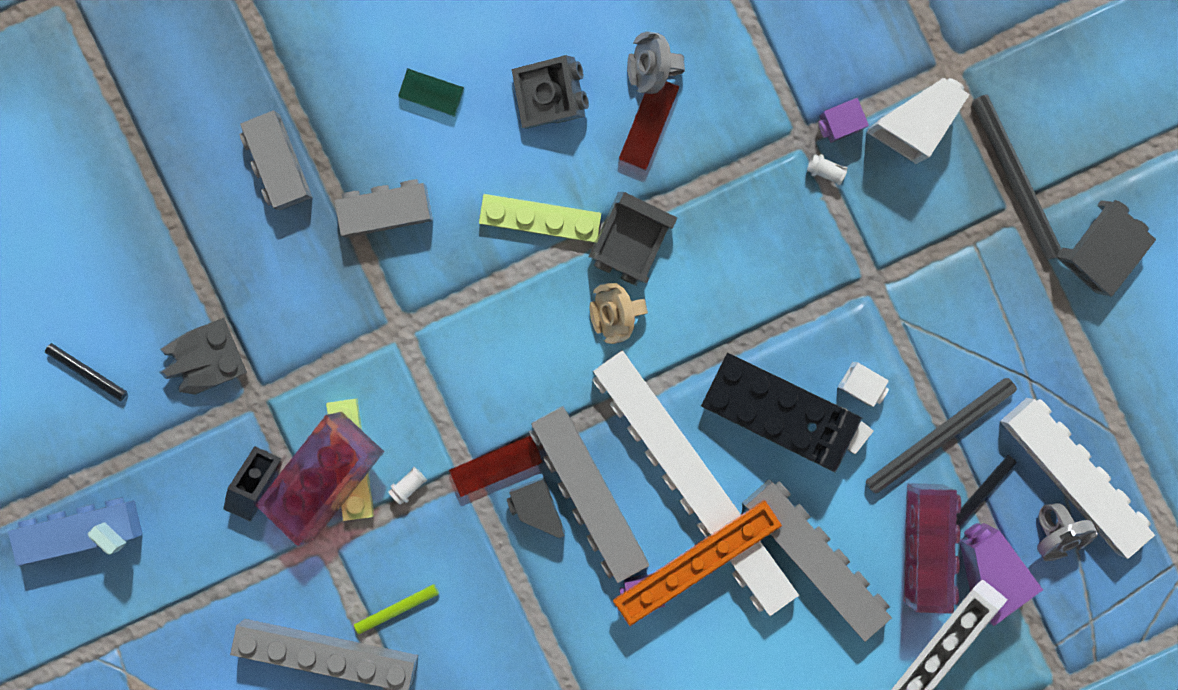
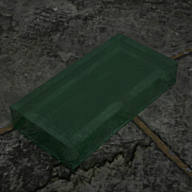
M407 68L398 97L455 117L465 88Z

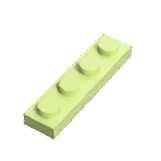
M483 194L479 224L595 243L598 237L602 213Z
M358 398L326 403L343 521L373 517L375 515Z

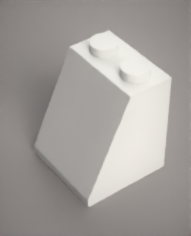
M942 78L869 127L867 133L917 164L931 156L970 94L963 90L964 86L960 82L948 78V80Z

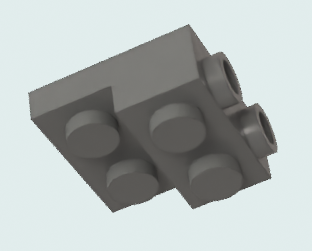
M564 55L512 69L522 128L529 129L549 123H562L586 117L584 109H588L589 101L585 91H581L579 82L580 79H583V68L574 57Z

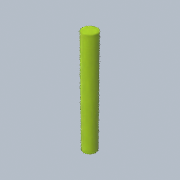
M432 584L355 623L356 632L360 635L439 595L435 584Z

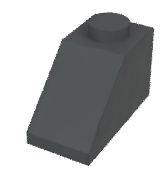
M544 477L510 490L511 497L507 498V503L512 515L518 514L520 521L555 537L561 538L565 536L564 527Z

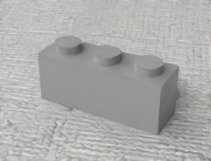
M273 110L240 123L243 130L239 134L245 149L251 150L254 158L251 161V166L256 177L262 178L265 186L262 189V194L267 205H272L274 209L280 211L313 198L280 114Z
M415 179L401 182V187L389 189V185L371 188L372 193L360 195L359 191L341 194L342 199L334 200L341 236L348 238L433 221L427 186L424 183L419 184L418 180Z

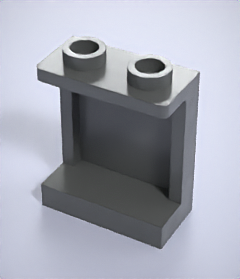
M618 192L588 257L596 261L594 264L596 268L607 273L614 269L622 273L620 279L637 286L638 282L647 283L649 280L647 274L668 228L673 229L677 217L626 192Z
M1101 200L1097 206L1102 212L1073 249L1063 247L1056 258L1095 293L1112 297L1156 239L1148 232L1149 227L1144 222L1134 219L1128 213L1130 210L1125 204L1117 200L1113 202Z

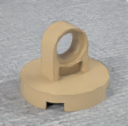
M617 283L602 284L595 288L593 293H596L595 301L590 302L589 306L594 330L597 334L603 333L606 338L603 341L609 344H616L629 339L634 329L635 316L648 313L645 299L631 301L625 289Z

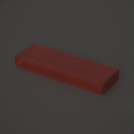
M666 81L663 88L657 93L644 94L618 160L642 170H647L680 86Z
M529 435L453 467L449 471L458 493L462 497L541 464L543 460L534 440Z

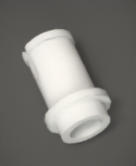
M814 154L807 167V171L811 172V176L815 177L818 175L838 185H841L848 169L845 166L843 167L824 159L823 154L819 156Z
M413 467L396 485H391L392 489L388 493L401 505L404 501L407 503L409 501L408 497L427 480L416 467Z

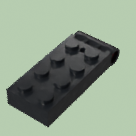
M728 352L701 404V407L835 473L863 419ZM816 424V430L811 432L809 426Z

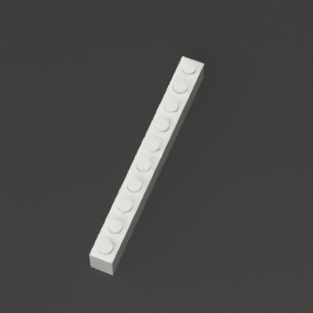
M623 350L593 370L596 375L592 379L594 384L602 394L608 391L614 400L610 403V406L619 418L624 415L631 423L627 427L628 431L636 442L643 440L649 449L644 453L654 467L660 463L666 472L662 478L672 491L678 488L684 497L680 500V503L689 515L694 512L701 520L697 526L706 538L741 515ZM761 541L730 560L736 569L732 575L742 588L748 585L754 594L749 598L759 612L765 609L768 615L771 616L799 596Z

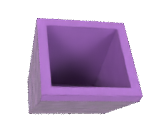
M976 523L964 532L965 536L959 541L970 591L983 579L1007 599L1006 603L989 622V624L995 626L1043 591V589L1000 530L985 523L981 525Z

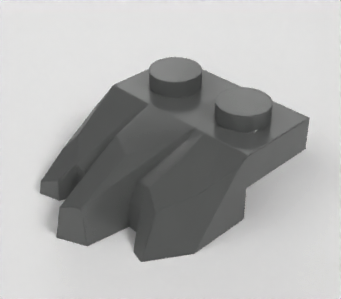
M225 318L188 331L160 349L164 355L172 356L174 360L159 373L166 379L182 376L183 381L179 386V392L196 395L247 373Z

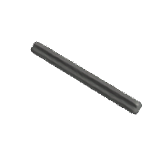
M987 94L974 99L972 105L1047 260L1054 259L1061 250L1060 244Z
M1004 378L866 480L869 489L875 494L879 493L1016 392L1017 388L1013 381L1009 378Z

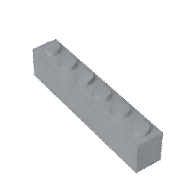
M564 405L531 423L533 429L529 431L537 447L543 445L548 454L543 458L551 473L557 471L562 482L558 483V486L565 499L571 497L576 508L572 512L579 525L586 524L590 532L586 537L594 552L600 550L605 560L601 562V565L608 578L614 576L617 583L648 567L649 562Z
M768 479L742 503L748 510L763 500L768 503L782 527L770 535L866 642L892 619L886 611L890 606L878 593L874 597L866 589L870 583L859 571L855 574L847 567L850 561L839 548L834 552L828 546L827 542L831 539L819 526L814 529L807 522L811 516L800 504L795 507L787 499L791 494L780 481L774 484Z
M244 619L236 625L230 653L232 656L394 690H410L418 660V655L249 619Z

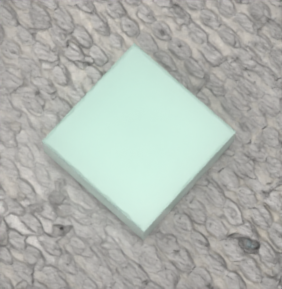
M105 522L94 526L88 533V537L108 555L120 551L126 544Z

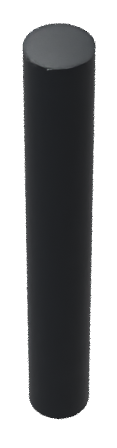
M53 343L47 346L45 350L47 355L114 398L122 401L126 396V390Z
M1007 455L952 517L949 523L956 529H959L1016 465L1017 461Z

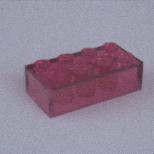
M343 412L327 414L255 506L297 546L314 541L385 451Z
M907 483L904 602L917 613H954V605H957L959 601L958 587L955 586V574L959 573L960 562L959 557L955 556L956 544L960 542V527L956 525V513L961 511V497L957 495L956 489L944 484Z

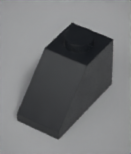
M254 446L227 488L223 510L251 522L264 501L282 458Z

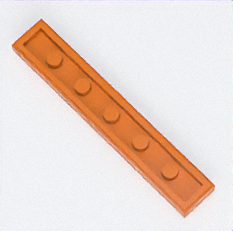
M763 500L614 598L613 602L629 626H632L782 527L768 503Z

